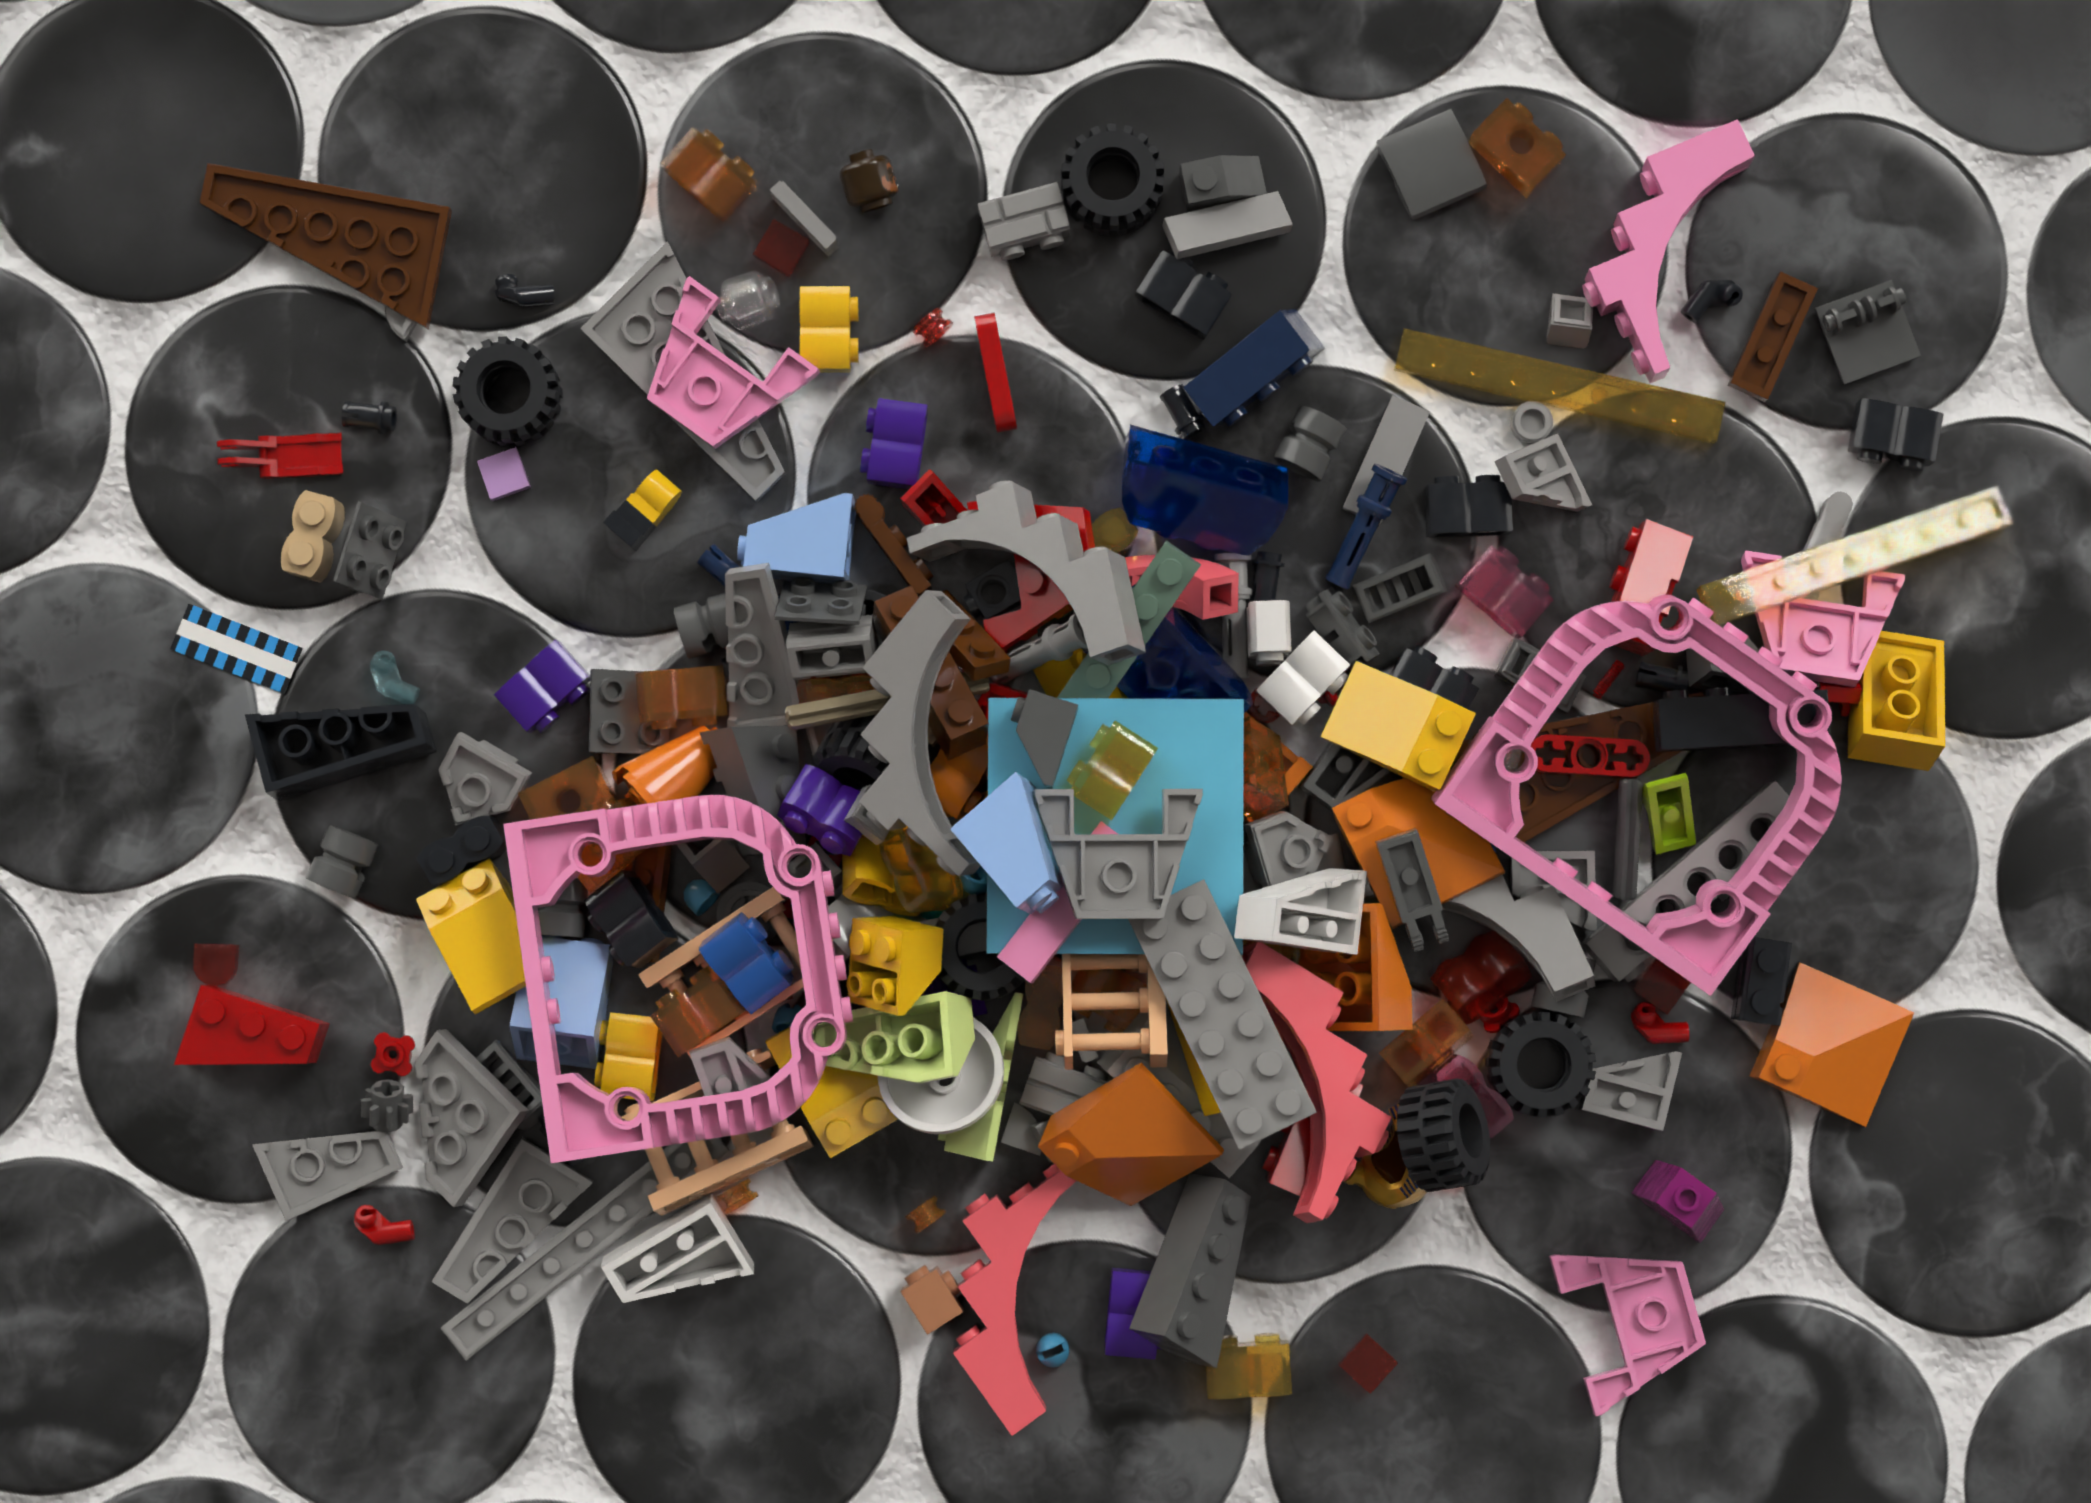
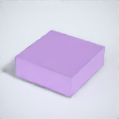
M516 447L477 461L491 501L531 488Z

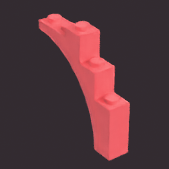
M1256 941L1245 946L1241 956L1282 1041L1292 1055L1300 1078L1317 1113L1310 1116L1309 1163L1305 1185L1293 1214L1308 1224L1322 1221L1324 1218L1327 1219L1332 1214L1338 1203L1339 1198L1336 1196L1341 1182L1346 1181L1356 1167L1357 1160L1354 1156L1360 1158L1377 1153L1382 1149L1389 1136V1131L1386 1128L1392 1117L1350 1092V1090L1353 1091L1359 1085L1364 1076L1365 1069L1362 1068L1367 1054L1326 1030V1028L1328 1029L1334 1024L1340 1014L1341 1007L1338 1006V1003L1344 992L1264 943Z
M1052 1164L1043 1171L1047 1179L1033 1188L1028 1182L1009 1196L1012 1204L1006 1207L998 1194L989 1199L984 1193L965 1207L969 1215L962 1220L990 1261L984 1264L979 1259L960 1273L964 1280L958 1284V1288L985 1327L979 1330L975 1324L958 1336L956 1341L959 1346L954 1349L953 1354L1012 1436L1046 1412V1405L1030 1379L1019 1347L1015 1306L1017 1281L1027 1247L1043 1217L1059 1196L1076 1182V1180L1065 1176L1055 1164Z

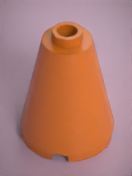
M700 726L619 765L613 770L612 776L617 786L624 781L629 788L628 793L624 796L630 805L635 806L699 796L714 777L713 769L717 768L710 745L703 744L699 733L711 730L705 726Z

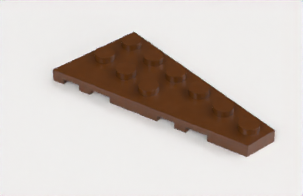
M211 163L207 164L200 198L202 206L429 330L452 214L450 207Z
M1702 692L1689 694V697H1705ZM1652 702L1545 723L1535 737L1552 734L1638 740L1647 747L1650 753V763L1644 773L1682 752H1655ZM1473 739L1463 740L1454 759V764ZM1544 742L1543 748L1535 751L1537 757L1543 759V765H1549V761L1553 758H1566L1563 767L1570 768L1568 752L1571 743L1564 742L1565 751L1550 750V743ZM1584 744L1578 749L1576 757L1581 766L1593 768L1598 764L1600 755L1593 745ZM1606 745L1608 761L1605 770H1612L1610 766L1612 761L1625 762L1627 770L1630 771L1634 764L1640 763V756L1633 755V748L1628 747L1626 753L1616 755L1611 754L1613 746ZM1520 749L1509 751L1504 757L1505 768L1515 770L1522 766L1525 760L1524 752ZM1535 771V774L1529 780L1520 783L1519 800L1524 825L1515 837L1522 842H1526L1618 789L1621 778L1552 774Z

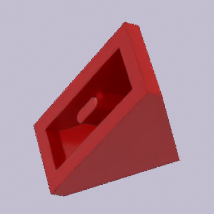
M930 469L900 498L903 507L923 526L934 523H948L956 520L959 513L967 511L963 504Z

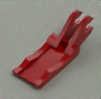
M342 432L290 436H258V441L220 440L217 441V447H220L221 450H259V458L225 457L217 459V463L221 467L228 468L259 467V475L262 479L342 475Z

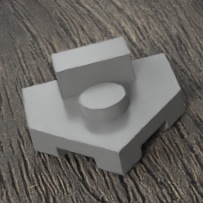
M463 732L456 735L438 769L442 783L446 786L455 825L465 823L475 817L496 815L514 809L532 772L518 765L519 760L485 740L478 742Z
M1279 811L1244 824L1249 842L1243 843L1249 867L1254 883L1262 884L1263 888L1315 873L1324 853H1328L1334 837L1313 828L1285 811Z

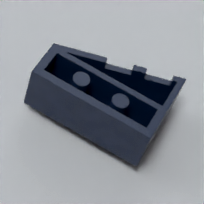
M1296 309L1279 310L1183 388L1213 427L1224 423L1231 427L1248 414L1245 407L1257 398L1262 402L1280 388L1278 384L1290 374L1295 376L1313 362L1311 358L1325 349V347Z

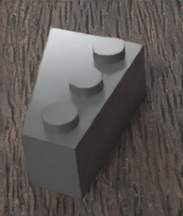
M744 726L699 732L703 744L710 745L717 768L713 769V773L717 782L722 781L727 796L743 799L761 807L786 828L796 844L806 845L805 833L799 834L791 831L785 826L783 820L777 816L783 800L800 774L796 730H790L788 726ZM738 842L742 856L763 855L761 852Z
M1330 742L1298 788L1332 812L1333 807L1361 794L1391 771Z

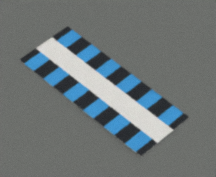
M188 604L170 648L173 651L283 694L286 692L303 650L302 647L192 604Z

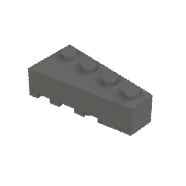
M1189 1174L1131 1322L1130 1330L1181 1361L1217 1368L1251 1199L1250 1195L1226 1179Z

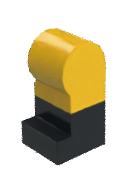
M654 470L643 480L636 491L631 493L616 511L614 510L603 523L633 550L637 551L676 504L682 491L659 470Z

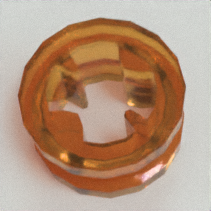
M749 1178L716 1196L718 1201L725 1202L726 1209L724 1211L726 1215L759 1196L757 1191L753 1192L750 1190L749 1184L751 1181Z
M935 1195L905 1216L907 1221L911 1220L915 1223L914 1231L916 1234L947 1213L944 1208L937 1207L936 1201L938 1199Z

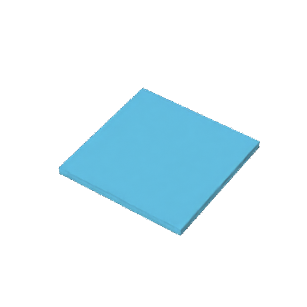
M988 698V795L1015 772L1031 781L1036 789H1051L1044 787L1016 732L1018 723L1011 721L1018 698ZM1059 698L1078 704L1077 715L1053 789H1074V833L1076 835H1091L1100 821H1102L1118 834H1162V789H1203V796L1195 814L1193 827L1186 842L1171 895L1204 879L1240 954L1243 955V939L1234 938L1239 895L1243 894L1244 699ZM987 873V954H1000L1029 916V913L1016 908ZM1082 919L1056 954L1145 953L1128 919Z

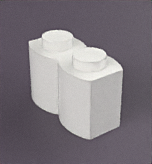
M1272 600L1248 603V607H1246L1248 658L1256 659V666L1281 665L1284 657H1288L1289 653L1292 652L1290 602L1287 600Z
M1313 631L1259 686L1256 693L1291 726L1297 721L1305 725L1321 709L1316 701L1326 691L1334 695L1345 684L1348 678L1345 671L1350 667V664L1317 632Z

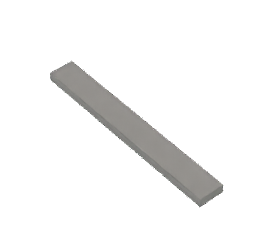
M721 1138L705 1140L712 1159L718 1160L730 1151ZM688 1143L669 1145L663 1150L674 1177L678 1176L681 1181L696 1174L694 1168L697 1165ZM650 1161L441 1327V1330L465 1360L471 1358L653 1212L648 1195L657 1191L656 1185L659 1183Z

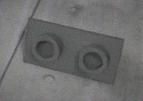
M1330 587L1318 594L1323 602L1317 596L1304 605L1308 611L1306 614L1307 618L1322 638L1334 630L1337 632L1339 637L1329 643V645L1350 664V671L1355 661L1365 664L1361 658L1362 656L1367 662L1380 654L1375 648L1377 641L1374 635L1365 625L1360 626L1351 614L1353 607L1342 592H1336L1333 587Z

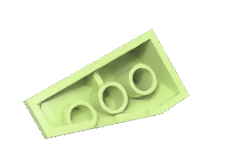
M944 991L920 996L903 1016H896L868 1007L852 1010L853 1022L846 1023L847 1040L838 1053L828 1056L826 1066L915 1083L957 1077L975 1041L972 1000L966 996ZM823 1022L815 1027L813 1038L817 1045L828 1047L836 1040L837 1032L832 1024Z
M1015 992L992 1034L1000 1047L1004 1062V1078L999 1096L991 1109L973 1125L957 1132L939 1134L938 1140L946 1141L944 1151L993 1162L1023 993Z

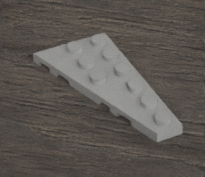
M668 241L580 328L647 395L662 350L666 347L672 329L671 323L675 311L679 308L683 287L687 279ZM707 320L696 335L725 355ZM670 417L756 502L786 474L758 419L715 449Z

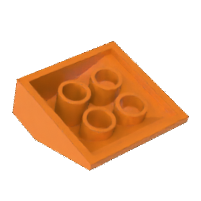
M1406 778L1371 788L1332 808L1336 823L1360 869L1367 871L1366 880L1378 903H1382L1392 929L1404 923L1400 920L1375 841L1416 828L1441 904L1505 874V870L1489 841L1434 804L1431 797L1435 791H1431Z
M1382 903L1363 904L1357 955L1283 946V956L1344 992L1338 1003V1006L1341 1007L1340 1014L1330 1028H1326V1030H1413L1412 987Z
M1798 962L1785 991L1784 1002L1780 1003V1007L1783 1008L1781 1025L1770 1026L1750 1077L1866 1127L1914 1012Z
M1142 1062L1051 1115L1038 1145V1148L1065 1176L1129 1206L1138 1203L1218 1158L1224 1152L1223 1147Z

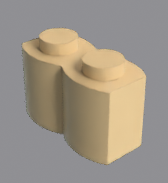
M307 490L299 496L292 514L294 530L287 537L281 552V567L283 571L293 576L319 583L327 577L333 563L334 552L332 543L339 536L345 519L344 506L341 502L333 497Z

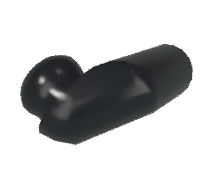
M513 274L499 275L495 279L497 290L494 292L499 301L522 307L554 305L555 295L552 284L517 287L518 280Z
M1732 280L1704 281L1680 312L1688 320L1697 323L1708 307L1737 305L1743 297L1742 288Z

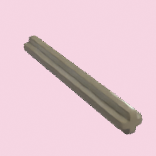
M965 672L961 673L973 695L985 694L989 691L988 677L972 681ZM874 689L791 705L785 708V720L790 730H798L876 715L892 696H885Z

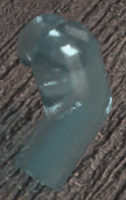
M386 650L377 652L370 662V671L376 690L380 694L401 703L415 704L420 688L401 680L395 656L391 652Z

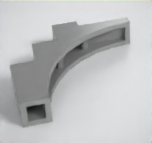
M1503 875L1442 904L1443 910L1464 915L1494 930L1515 946L1539 972L1556 1002L1595 986L1592 969L1555 887L1550 886L1545 889L1543 886L1532 887L1520 895L1521 899L1514 901ZM1366 880L1363 904L1378 903Z

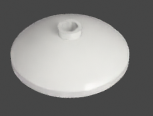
M973 1018L975 1041L958 1076L953 1077L949 1085H939L940 1080L915 1083L878 1076V1084L884 1102L893 1115L906 1126L928 1134L953 1133L976 1123L994 1105L1003 1084V1056L992 1033L977 1019Z

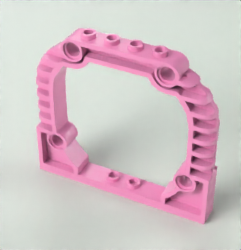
M1662 594L1654 597L1648 604L1634 601H1616L1596 605L1574 615L1554 631L1492 717H1488L1446 776L1441 789L1435 791L1431 799L1438 807L1711 996L1770 916L1769 908L1825 834L1836 813L1841 792L1842 775L1835 743L1827 731L1832 722V711L1829 704L1813 692L1817 687L1816 683L1797 670L1793 676L1779 668L1783 662L1782 659L1763 646L1758 652L1744 643L1749 637L1729 622L1723 628L1713 622L1710 617L1714 611L1695 598H1692L1688 604L1675 596ZM1668 606H1675L1679 613L1676 624L1670 628H1662L1659 623L1661 611ZM1636 637L1662 652L1678 653L1690 648L1769 704V720L1773 730L1781 739L1793 746L1797 752L1796 783L1783 810L1735 875L1728 882L1711 880L1704 883L1697 892L1695 905L1677 911L1657 913L1646 927L1608 902L1613 895L1597 883L1591 881L1587 887L1574 877L1578 871L1567 862L1557 857L1553 863L1515 837L1524 825L1519 800L1520 783L1529 780L1535 774L1538 767V757L1535 750L1531 747L1536 735L1590 662L1605 648ZM1805 704H1813L1816 709L1814 719L1808 724L1800 725L1797 719L1799 709ZM1513 749L1522 750L1525 755L1523 765L1515 770L1505 768V755ZM1717 895H1729L1730 903L1725 911L1720 913L1711 911V902Z
M725 795L694 796L609 810L598 809L503 824L551 1163L756 1132L785 1120L808 1100L823 1075L828 1056L838 1053L847 1040L846 1023L853 1022L850 997L842 998L839 982L847 980L844 955L835 954L833 941L834 938H841L837 912L829 913L827 900L828 896H835L831 870L823 871L820 857L812 848L803 844H796L786 828L761 807L749 801ZM706 839L735 840L761 852L769 883L779 894L791 899L806 1006L796 1014L790 1026L792 1052L790 1061L768 1081L742 1091L664 1103H651L647 1094L636 1087H622L608 1094L589 1083L579 1073L561 1075L554 1024L561 1022L560 1009L557 998H550L548 982L555 980L554 966L551 956H544L538 908L555 905L563 891L581 873L589 877H600L608 873L615 863V855L619 853ZM590 844H599L603 851L601 862L593 867H587L582 861L584 848ZM798 855L809 857L812 863L810 873L803 878H795L789 872L791 859ZM823 1022L832 1024L837 1032L835 1042L828 1047L817 1045L813 1038L815 1027ZM625 1096L633 1097L639 1105L637 1116L630 1121L623 1119L617 1111L619 1101Z

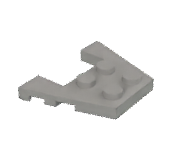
M1074 789L1034 790V799L1075 919H1163L1180 868L1179 864L1186 842L1193 827L1195 814L1203 796V789H1162V834L1076 835L1074 833Z

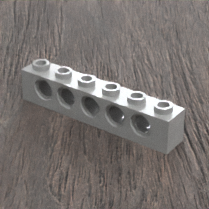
M1776 780L1766 783L1637 894L1634 900H1630L1620 910L1646 927L1656 914L1657 904L1662 900L1669 901L1674 906L1675 911L1695 905L1696 896L1691 894L1687 887L1690 875L1698 873L1703 876L1705 882L1711 880L1728 882L1758 844V841L1750 833L1752 822L1755 819H1760L1766 823L1769 829L1783 810L1789 795ZM1724 846L1731 847L1737 854V863L1732 869L1724 868L1719 862V852ZM1720 894L1717 895L1713 900L1719 897L1721 901H1724L1729 897V895ZM1607 923L1601 925L1597 931H1594L1581 943L1583 948L1596 960V963L1613 982H1620L1623 978L1627 982L1632 981L1646 969L1647 966L1643 961L1651 955L1641 947L1636 951L1629 949L1624 942V935Z

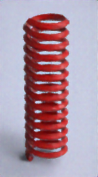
M1616 659V662L1610 667L1611 669L1605 674L1606 676H1603L1601 678L1602 681L1596 685L1597 688L1593 690L1595 693L1593 696L1602 699L1607 689L1611 687L1612 682L1618 677L1617 675L1625 668L1619 660Z

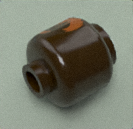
M872 149L849 155L851 163L844 166L840 171V179L848 204L852 207H860L861 213L893 204L892 197L898 193L899 186L890 158L884 155L874 156Z

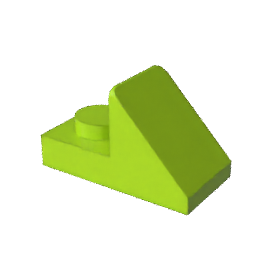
M1686 773L1645 783L1643 785L1642 804L1647 811L1651 845L1656 855L1696 845L1689 781Z

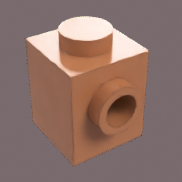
M923 1265L904 1278L908 1285L902 1288L901 1293L927 1335L963 1313L964 1308L956 1296L961 1291L949 1270L942 1274L938 1266L929 1271L926 1265Z

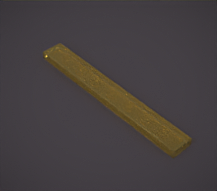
M1405 328L1402 332L1394 371L1520 400L1536 401L1555 408L1713 444L1718 439L1726 403L1716 399Z
M1995 486L1701 585L1696 591L1701 603L1714 611L1710 619L1716 624L1722 625L2006 529L2013 524V521L1998 487Z

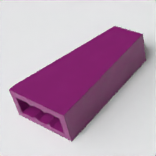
M1658 1160L1653 1162L1631 1193L1698 1243L1702 1242L1725 1210L1717 1193L1682 1167Z

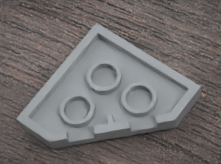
M442 1029L434 1033L415 1061L416 1078L422 1080L424 1103L419 1104L422 1138L427 1137L429 1162L424 1163L426 1180L453 1207L464 1205L529 1110L447 1029Z

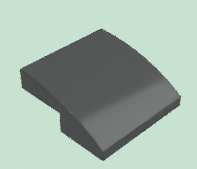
M1452 109L1376 141L1377 150L1394 180L1395 190L1412 221L1487 189V183L1477 159Z

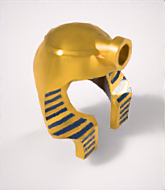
M1399 1103L1388 1109L1392 1117V1125L1385 1145L1379 1152L1362 1157L1360 1162L1357 1161L1353 1173L1344 1181L1348 1185L1356 1184L1361 1187L1367 1197L1376 1204L1392 1209L1416 1203L1427 1193L1425 1190H1421L1416 1182L1412 1180L1401 1155L1397 1135Z

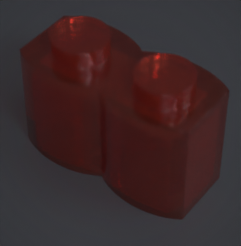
M1493 930L1473 939L1464 954L1442 962L1430 980L1440 997L1465 1025H1468L1480 1019L1484 1014H1487L1499 1000L1518 991L1532 977V974L1519 953L1507 940Z

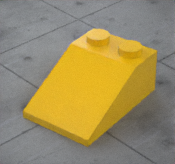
M1881 630L1859 680L1862 687L1859 704L1851 703L1848 758L1929 771L1945 748L1944 641Z
M1355 661L1320 737L1431 791H1437L1441 789L1476 713L1437 694Z
M490 858L416 899L431 935L471 1011L475 1015L526 987L513 891Z
M790 1026L765 1040L778 1067L781 1069L792 1058ZM825 1066L823 1075L812 1095L801 1106L809 1124L830 1158L898 1120L883 1100L877 1075Z

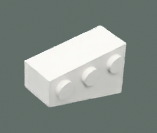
M1328 868L1239 895L1234 938L1321 952L1357 955L1367 871Z

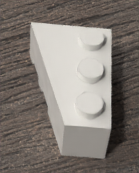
M712 1193L603 1256L601 1265L603 1272L622 1303L675 1292L676 1289L698 1284L707 1285L715 1283L716 1280L741 1275L743 1277L754 1274L752 1258Z

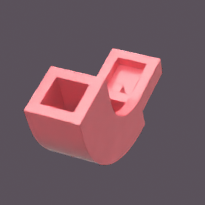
M1156 555L1125 557L1132 589ZM1192 558L1200 563L1201 566L1172 607L1185 610L1202 620L1238 613L1239 573L1215 562Z

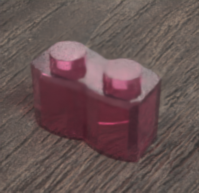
M1489 546L1455 584V587L1473 604L1484 611L1513 638L1519 639L1554 599L1548 594L1550 587L1544 580L1533 573L1529 577L1522 573L1516 566L1519 560L1509 550L1502 546L1498 549Z
M1452 1054L1431 1072L1433 1082L1458 1078L1465 1080L1468 1085H1471L1485 1112L1490 1138H1493L1514 1120L1513 1112L1507 1101L1498 1092L1486 1087L1482 1073L1469 1059L1461 1055Z

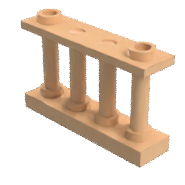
M774 887L768 889L638 974L646 988L660 983L663 989L666 987L669 989L702 1042L695 1048L731 1036L804 989L803 979H800L753 1014H750L736 999L726 983L709 966L699 951V947L704 939L742 912L748 919L751 917L756 919L762 917L765 923L769 921L801 971L796 931L784 914L786 908L783 902L789 898L779 894ZM694 961L697 967L702 966L736 1020L718 1033H715L681 979L684 976L681 969Z
M1062 954L1064 1030H1055L1056 1056H1064L1065 1070H1073V1051L1141 1050V1054H1149L1150 1068L1167 1067L1166 997L1146 955ZM1138 969V973H1147V987L1139 988V992L1071 994V970ZM1140 1009V1013H1148V1028H1140V1032L1072 1034V1011Z
M755 1049L747 1052L765 1071L777 1065L770 1050L762 1052V1049ZM699 1081L653 1103L671 1102L703 1097L705 1095ZM638 1103L627 1107L622 1118L628 1121L633 1120L639 1112ZM786 1118L772 1126L773 1132L770 1134L772 1139L759 1145L755 1141L751 1142L747 1133L730 1136L735 1147L732 1151L734 1156L720 1163L717 1159H712L705 1140L687 1142L697 1165L694 1168L696 1174L681 1181L678 1176L674 1177L662 1146L645 1149L659 1183L656 1185L657 1191L648 1195L653 1211L663 1216L814 1147L808 1131L802 1126L795 1128L794 1124H789Z

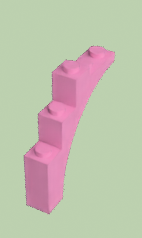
M1738 119L1646 158L1642 167V173H1640V180L1648 196L1653 195L1654 198L1619 212L1613 223L1614 228L1611 229L1612 238L1617 249L1620 252L1625 250L1626 254L1590 268L1585 277L1586 283L1582 285L1588 304L1591 307L1597 306L1601 316L1615 310L1618 314L1614 315L1617 329L1623 338L1629 337L1634 351L1631 352L1633 364L1640 375H1646L1649 384L1665 378L1670 369L1660 338L1656 309L1658 274L1666 246L1674 230L1692 207L1717 185L1748 169L1755 157Z

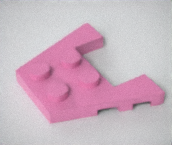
M689 276L685 281L679 308L675 311L671 323L672 329L666 347L662 350L647 399L716 449L816 378L820 370L789 347L764 381H760L696 335L721 300L717 295Z
M1745 551L1741 558V565L1764 647L1783 660L1779 668L1790 676H1793L1797 670L1812 681L1855 687L1862 676L1879 638V634L1905 581V575L1868 569L1864 575L1862 607L1780 595L1782 556Z
M1559 1254L1549 1256L1559 1293L1563 1294L1599 1283L1603 1285L1625 1366L1583 1378L1595 1416L1604 1414L1610 1410L1611 1406L1626 1396L1629 1397L1660 1373L1663 1374L1706 1344L1683 1262Z

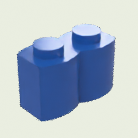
M741 912L704 939L699 947V951L714 972L726 983L741 1005L750 1014H753L792 984L794 976L791 971L794 970V966L782 950L778 949L775 952L767 944L765 939L768 935L762 924L755 917L748 919Z

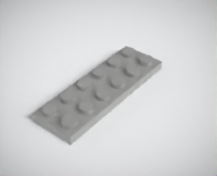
M1203 879L1172 894L1163 919H1128L1238 1149L1240 1150L1317 1113L1205 880Z

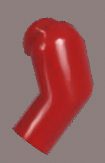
M1649 1002L1639 1003L1631 1013L1634 1028L1648 1042L1652 1044L1689 1042L1688 1022L1665 1023L1655 1012L1656 1007Z
M362 1205L354 1213L356 1228L375 1245L392 1244L415 1239L412 1220L390 1222L371 1205Z

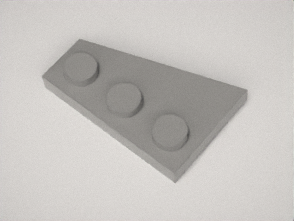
M371 1131L252 1145L285 1221L291 1220L403 1168L388 1132Z

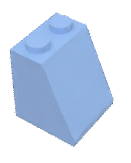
M843 493L748 525L747 536H739L737 560L741 561L743 567L769 563L773 579L793 580L799 577L813 579L815 582L824 583L849 580L856 510L854 509L856 501L853 494Z
M1015 772L950 830L1016 908L1029 914L1037 910L1041 914L1059 899L1056 892L1063 887V883L1034 799L1036 787L1031 781Z
M542 935L544 956H551L554 966L555 980L548 982L550 998H557L560 1009L561 1022L554 1024L560 1065L596 1069L597 1062H600L602 1045L599 1043L602 1021L606 1020L613 958L609 951L610 945L594 938H584L581 941L563 939L561 936ZM524 987L516 992L509 1026L516 1059L536 1061L527 990Z

